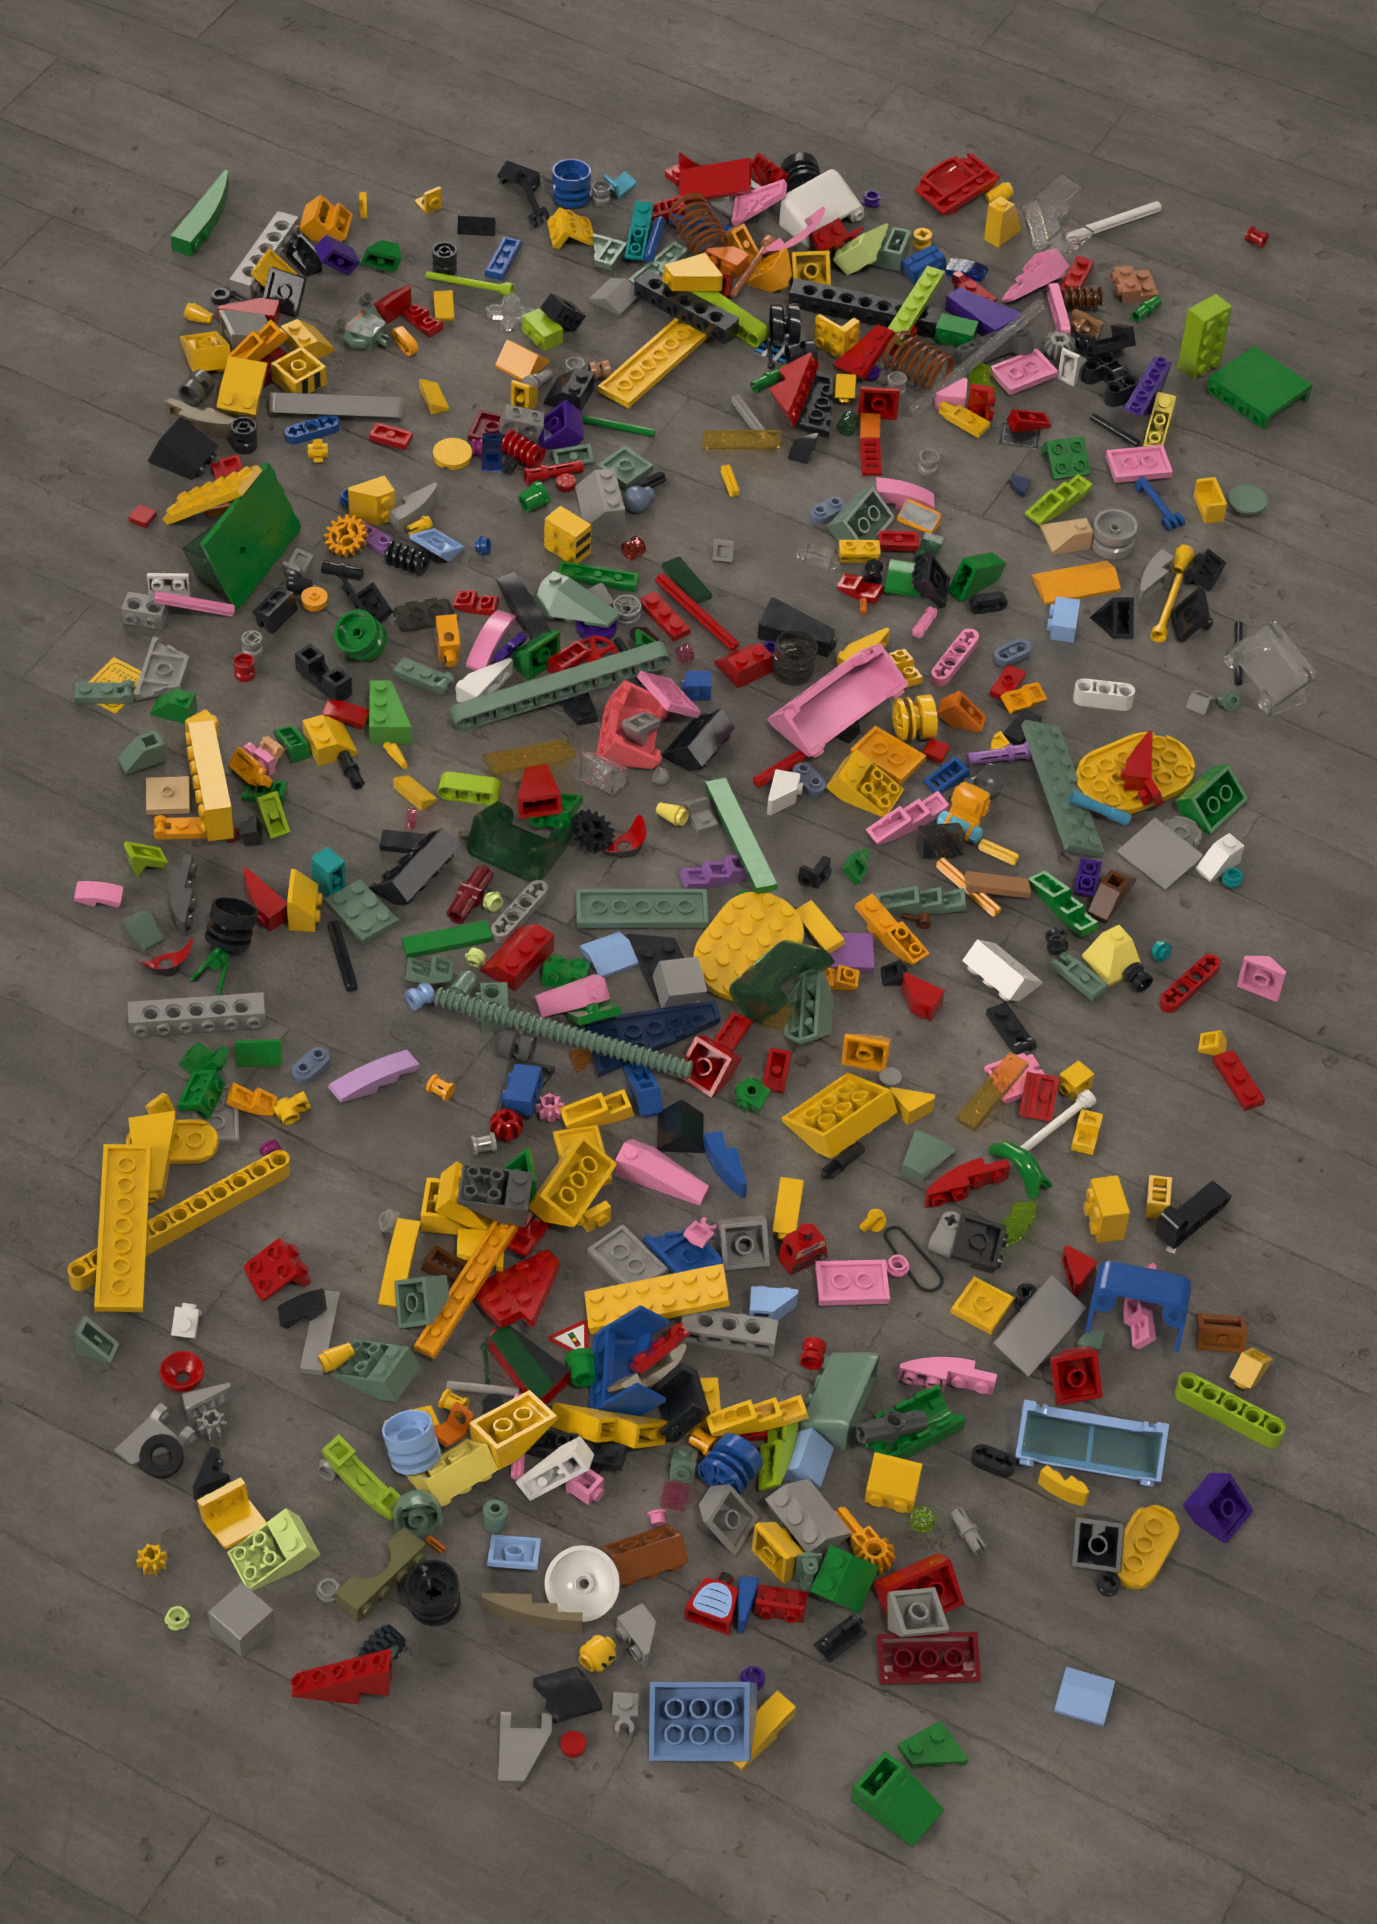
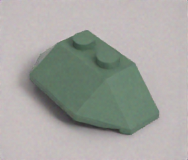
M822 966L802 972L799 977L800 980L793 987L786 1000L784 1036L798 1044L813 1041L832 1033L834 998Z

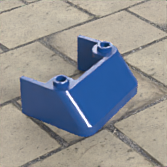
M1105 1260L1099 1265L1085 1332L1090 1333L1094 1310L1101 1312L1110 1311L1115 1306L1117 1296L1164 1306V1322L1171 1327L1178 1328L1174 1352H1179L1188 1312L1191 1282L1183 1275L1114 1260Z
M640 1305L601 1328L596 1333L592 1345V1351H594L596 1357V1381L590 1386L589 1408L641 1416L666 1402V1397L639 1383H635L619 1393H609L607 1388L623 1377L636 1374L628 1365L634 1361L633 1357L641 1351L646 1352L652 1347L653 1333L669 1325L668 1319Z

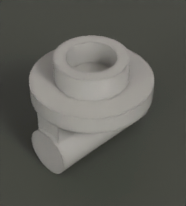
M391 1209L383 1212L378 1220L380 1230L393 1235L397 1218H400V1213Z

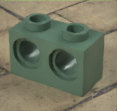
M507 982L480 983V992H476L477 1000L484 999V1002L491 1001V1004L497 1003L498 1006L504 1005V1008H507ZM482 1017L477 1018V1023H481L482 1032H499L508 1028V1025L502 1026V1023L495 1024V1021L489 1022V1019L482 1020Z

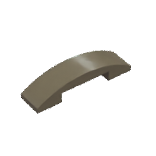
M685 1342L677 1344L676 1348L657 1362L659 1366L639 1378L636 1373L623 1377L607 1388L608 1392L619 1393L635 1383L645 1387L657 1383L678 1365L687 1347Z

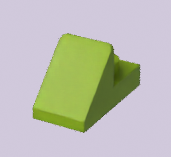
M274 791L256 797L261 815L258 819L269 839L289 833L290 829L278 792Z
M126 841L123 844L128 861L136 877H139L146 866L164 869L168 863L160 847Z

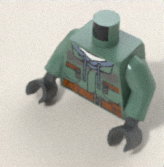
M366 292L364 297L361 296L358 301L359 305L367 309L363 308L347 325L343 319L339 318L332 327L334 333L342 334L343 344L349 345L352 349L373 351L379 344L388 347L392 341V337L386 333L385 321L375 306H372L370 303L372 295L369 292Z

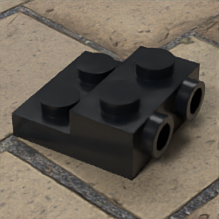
M931 551L917 555L914 558L915 565L912 572V586L914 590L918 591L922 598L929 596L930 600L939 609L946 607L950 577Z
M962 1212L950 1258L970 1263L971 1268L993 1274L996 1268L1000 1269L1003 1261V1255H1000L1002 1247L1005 1248L1008 1240V1234H1005L1007 1225Z

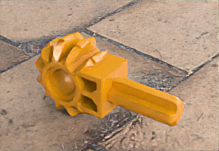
M839 1507L835 1513L852 1533L850 1536V1549L853 1551V1555L879 1566L877 1573L880 1576L883 1570L889 1571L891 1564L895 1560L893 1544H888L889 1540L887 1537L880 1539L879 1534H876L870 1525L863 1529L846 1507Z

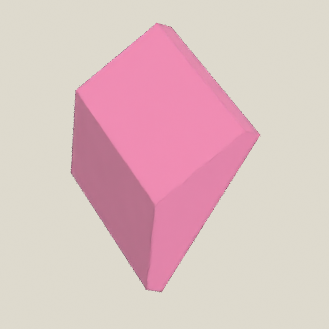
M1245 956L1237 987L1278 1002L1286 971L1270 956Z

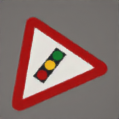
M582 1320L550 1335L548 1340L568 1351L577 1348L589 1349L588 1321Z

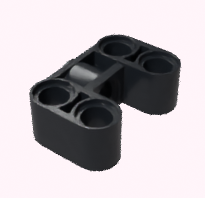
M1110 352L1088 358L1082 367V382L1092 385L1103 380L1107 384L1104 403L1109 407H1118L1127 403L1139 383V379Z

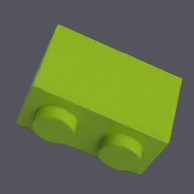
M540 308L522 315L521 328L523 333L528 335L534 344L543 351L563 343V328L558 323L553 322Z

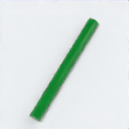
M582 415L583 423L650 437L655 436V429Z

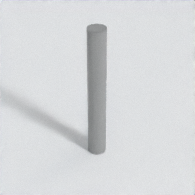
M447 1381L446 1389L460 1392L498 1394L511 1397L519 1393L518 1387Z

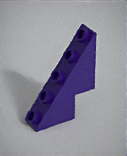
M1162 356L1153 357L1123 410L1140 416H1151L1157 392H1163L1172 362L1167 361Z

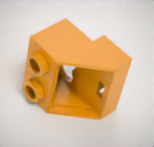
M320 194L305 205L299 230L312 241L320 242L325 235H328L342 242L347 237L353 214L340 203L335 206L332 205ZM320 218H324V223L320 221Z

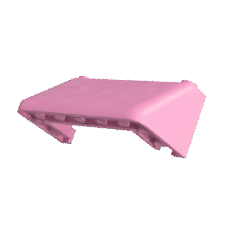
M876 644L852 655L769 716L767 720L774 729L806 756L816 758L824 752L823 748L827 742L885 699L892 696L895 699L905 692L903 689L909 684L882 644Z

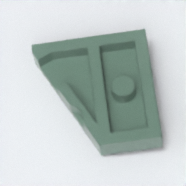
M594 233L595 266L612 271L625 253L627 243Z

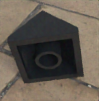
M682 1099L663 1109V1112L658 1113L657 1149L661 1152L703 1153L704 1114Z

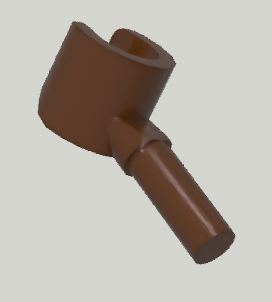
M922 912L919 915L901 914V918L918 921L919 927L922 929H929L931 927L930 914L928 912Z

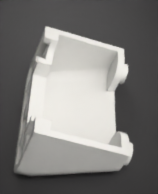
M830 169L786 194V197L781 201L779 226L792 236H796L808 227L804 220L823 206L826 209L825 213L813 231L837 218L841 220L848 216L851 222L860 221L864 218V207L841 175L834 169ZM809 236L800 241L808 248L814 246Z

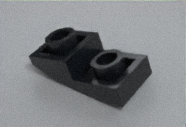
M317 1289L306 1292L279 1305L280 1326L288 1329L303 1318L311 1321L327 1310L325 1290Z

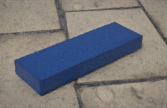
M504 236L485 270V277L503 281L522 246V241Z

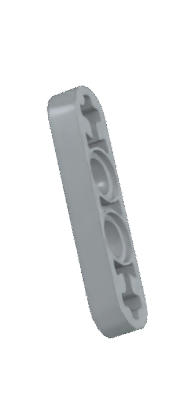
M534 880L521 892L491 926L493 941L505 943L547 898V883L542 880ZM522 902H529L532 905L530 907H522L520 904ZM515 915L519 919L517 921H510L508 917Z

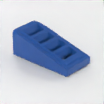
M955 756L924 779L923 782L933 793L938 791L941 794L963 782L965 777L969 778L970 771ZM942 777L946 782L943 783L939 778ZM936 781L940 786L937 788L932 782Z
M740 1577L738 1580L737 1632L741 1634L746 1629L758 1591L759 1578Z

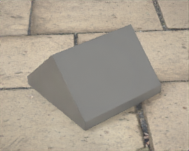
M935 1587L888 1592L889 1631L900 1637L949 1632L950 1629Z

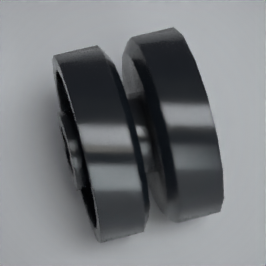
M798 303L787 304L785 316L781 304H770L769 329L771 346H782L784 338H786L787 344L800 343L801 318Z

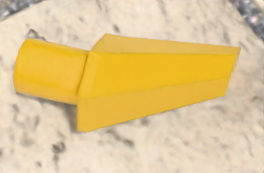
M385 742L383 748L389 756L403 769H406L408 764L399 746L395 743Z

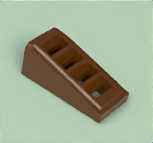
M434 1245L421 1270L434 1276L447 1275V1281L454 1283L467 1262ZM444 1263L448 1264L446 1268L442 1266ZM452 1267L457 1268L454 1273L450 1271Z

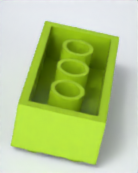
M1217 294L1188 309L1177 367L1193 380L1211 369L1217 368L1222 362L1232 306Z

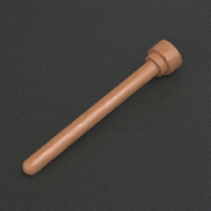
M765 235L761 240L760 250L730 291L729 296L731 298L737 296L765 256L761 251L776 241L773 236Z

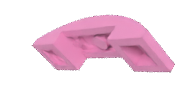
M823 206L804 220L808 227L785 244L779 238L763 249L761 253L763 255L773 254L785 247L789 249L798 244L817 227L825 213V207Z
M497 610L491 615L471 649L466 662L467 668L477 671L491 664L494 651L506 631L510 632L517 620L516 615Z

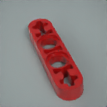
M1213 954L1204 955L1162 993L1159 1002L1160 1009L1166 1013L1176 1012L1219 972L1220 959ZM1191 975H1200L1202 979L1194 980L1191 978ZM1186 987L1189 991L1182 993L1177 988Z

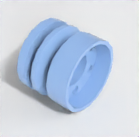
M421 1410L399 1412L384 1423L382 1434L388 1449L392 1468L396 1472L404 1475H415L433 1468L439 1462L441 1450L438 1439L435 1436L432 1418L427 1412Z

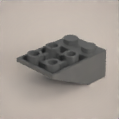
M463 1163L457 1203L499 1223L526 1227L533 1173Z

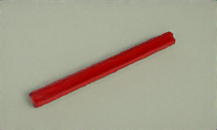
M660 573L657 575L655 582L730 651L737 649L739 642L665 574Z

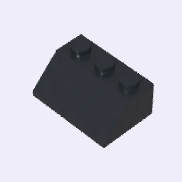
M722 709L701 714L698 718H693L661 755L663 758L687 770L702 769L708 764V759L720 750V745L730 739V734L735 727Z

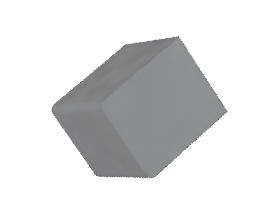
M698 957L659 961L653 973V980L661 1008L698 1003L700 994L707 992Z
M242 1582L208 1612L210 1630L241 1657H244L275 1629L274 1610Z

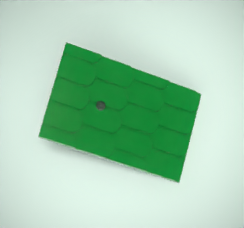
M266 461L260 467L262 472L244 495L236 498L217 522L182 548L198 580L225 592L230 603L235 606V610H238L255 591L254 588L267 575L270 567L285 552L288 544L301 530L300 521L284 494V489L279 484L275 471Z

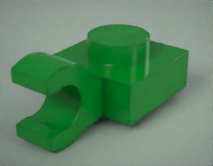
M866 847L862 849L861 853L856 850L853 854L849 855L842 868V871L854 884L861 883L869 868L865 862L871 853Z

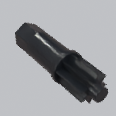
M855 1142L837 1158L832 1159L830 1163L822 1168L821 1178L823 1180H832L843 1172L847 1166L865 1152L862 1143Z

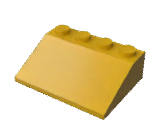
M847 1072L783 1116L781 1120L816 1153L831 1159L838 1156L841 1151L853 1145L864 1135L872 1132L881 1123L888 1121L898 1111L891 1089Z

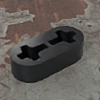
M996 591L974 595L969 599L968 604L972 613L984 614L1005 609L1008 601L1003 592Z
M978 1444L972 1450L971 1462L975 1467L1002 1478H1009L1014 1474L1016 1459L1011 1454L986 1444ZM981 1454L986 1455L983 1459L978 1458ZM1004 1462L1008 1463V1466H1006V1468L1001 1467V1465H1003Z

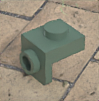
M686 1445L674 1446L669 1478L671 1482L694 1483L698 1449H693Z

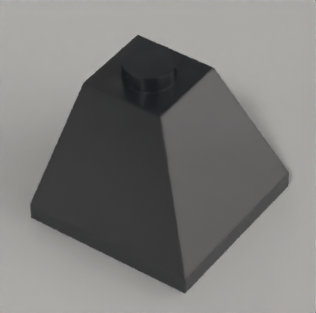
M1085 1513L1077 1516L1072 1566L1121 1573L1125 1523L1107 1516Z

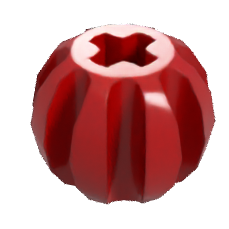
M507 1108L496 1111L489 1123L490 1131L494 1132L495 1138L506 1142L517 1139L521 1135L524 1126L522 1117L519 1116L518 1112L513 1109L508 1110Z

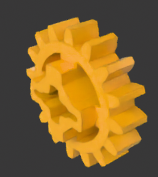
M346 514L344 519L338 516L337 522L331 521L332 527H326L329 533L324 534L326 538L325 544L338 557L343 554L345 558H348L349 553L355 556L356 550L362 551L361 545H367L364 539L369 538L367 534L368 528L362 519H357L355 515L350 518Z

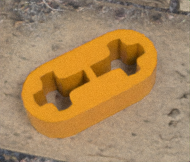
M403 326L391 330L394 342L408 357L418 353L417 342Z

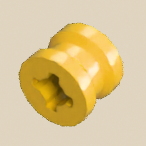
M926 228L916 229L913 234V248L921 251L931 246L932 232Z

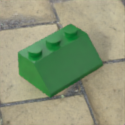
M1225 764L1211 767L1174 802L1183 817L1194 820L1199 829L1207 834H1212L1248 800V797L1230 765Z

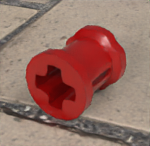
M1251 226L1245 236L1246 242L1251 241L1261 249L1269 239V233H1263L1257 230L1255 226Z

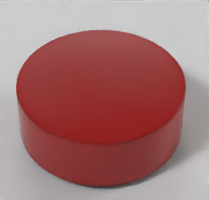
M578 1731L566 1732L560 1742L562 1753L569 1758H578L583 1755L586 1750L584 1735Z

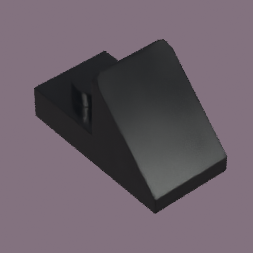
M210 1447L193 1485L194 1500H198L230 1483V1475L221 1472L224 1461L221 1459L220 1449Z

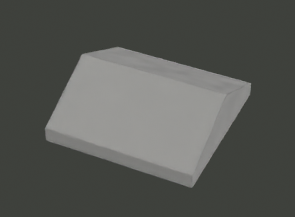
M610 278L589 298V302L621 316L639 298L634 296V285L626 278Z

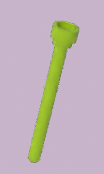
M430 271L425 273L427 279L496 291L507 298H512L514 292V283L511 282L501 283L500 285Z

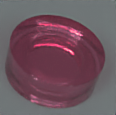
M407 807L405 828L414 829L416 809Z

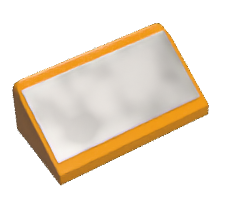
M907 499L896 520L931 536L940 526L942 514Z

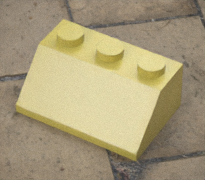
M465 1439L443 1452L439 1462L433 1468L423 1473L407 1475V1477L417 1490H425L432 1493L439 1500L441 1507L448 1505L452 1501L451 1498L456 1495L469 1492L474 1484L489 1480L492 1474L499 1469L487 1444Z

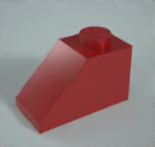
M907 972L904 973L902 991L910 1012L919 1018L931 1022L943 1004L945 990Z

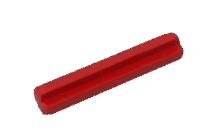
M801 750L792 753L755 775L753 783L757 787L765 785L773 780L776 769L788 771L796 764L805 761L806 755Z

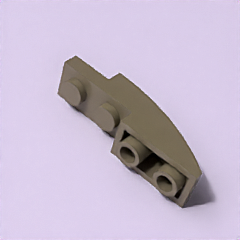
M171 397L166 401L167 417L174 420L182 417L208 437L232 438L231 423L236 418L209 407L201 411Z

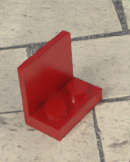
M837 218L813 231L808 236L816 251L832 252L859 237L858 232L864 229L861 226L847 233L840 218Z

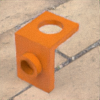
M456 1401L453 1404L447 1421L434 1427L435 1436L438 1441L445 1447H448L465 1438L470 1428L469 1422L473 1421L475 1414ZM457 1411H460L465 1415V1424H461L457 1421Z

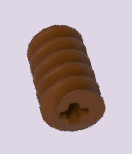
M1068 286L1067 291L1063 287L1062 298L1066 310L1068 305H1071L1072 310L1075 309L1076 305H1078L1079 310H1082L1083 306L1086 305L1087 311H1089L1091 305H1093L1094 310L1097 311L1098 306H1102L1103 302L1102 287H1098L1097 291L1095 287H1091L1088 291L1087 286H1084L1082 291L1079 286H1076L1074 291L1072 286Z

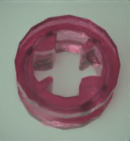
M685 643L682 647H676V656L682 664H686L688 660H694V652L689 644Z

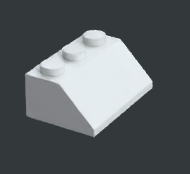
M977 939L962 960L968 965L967 969L977 976L979 974L984 978V984L992 989L996 988L999 991L998 995L1008 1002L1010 1000L1019 1002L1043 983L996 943Z

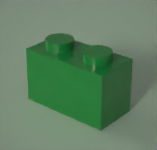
M941 313L936 326L934 342L958 347L973 341L977 336L979 321Z

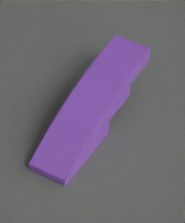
M726 855L723 861L703 862L701 868H681L679 872L685 889L712 888L750 880L738 855Z

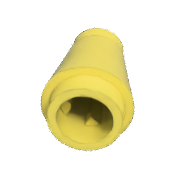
M660 802L656 807V814L675 826H683L688 820L689 811L684 806Z

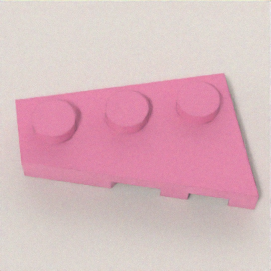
M783 179L753 189L751 193L736 195L732 224L738 226L784 199L787 191L785 180Z

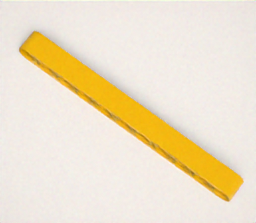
M283 1150L273 1151L149 1219L147 1222L146 1256L288 1178L290 1175L289 1154ZM98 1248L69 1264L67 1270L70 1287L73 1290L83 1291L96 1284Z

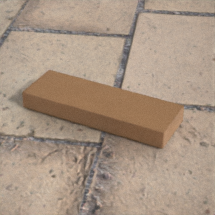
M966 871L964 875L967 891L1029 898L1031 894L1028 878Z

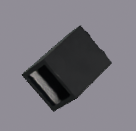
M179 417L158 441L148 462L192 480L196 475L200 476L204 472L207 462L211 464L216 458L217 454L215 451L218 445L182 417Z

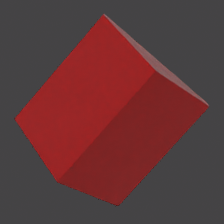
M409 284L388 293L372 304L386 325L403 314V311L412 306L411 286Z

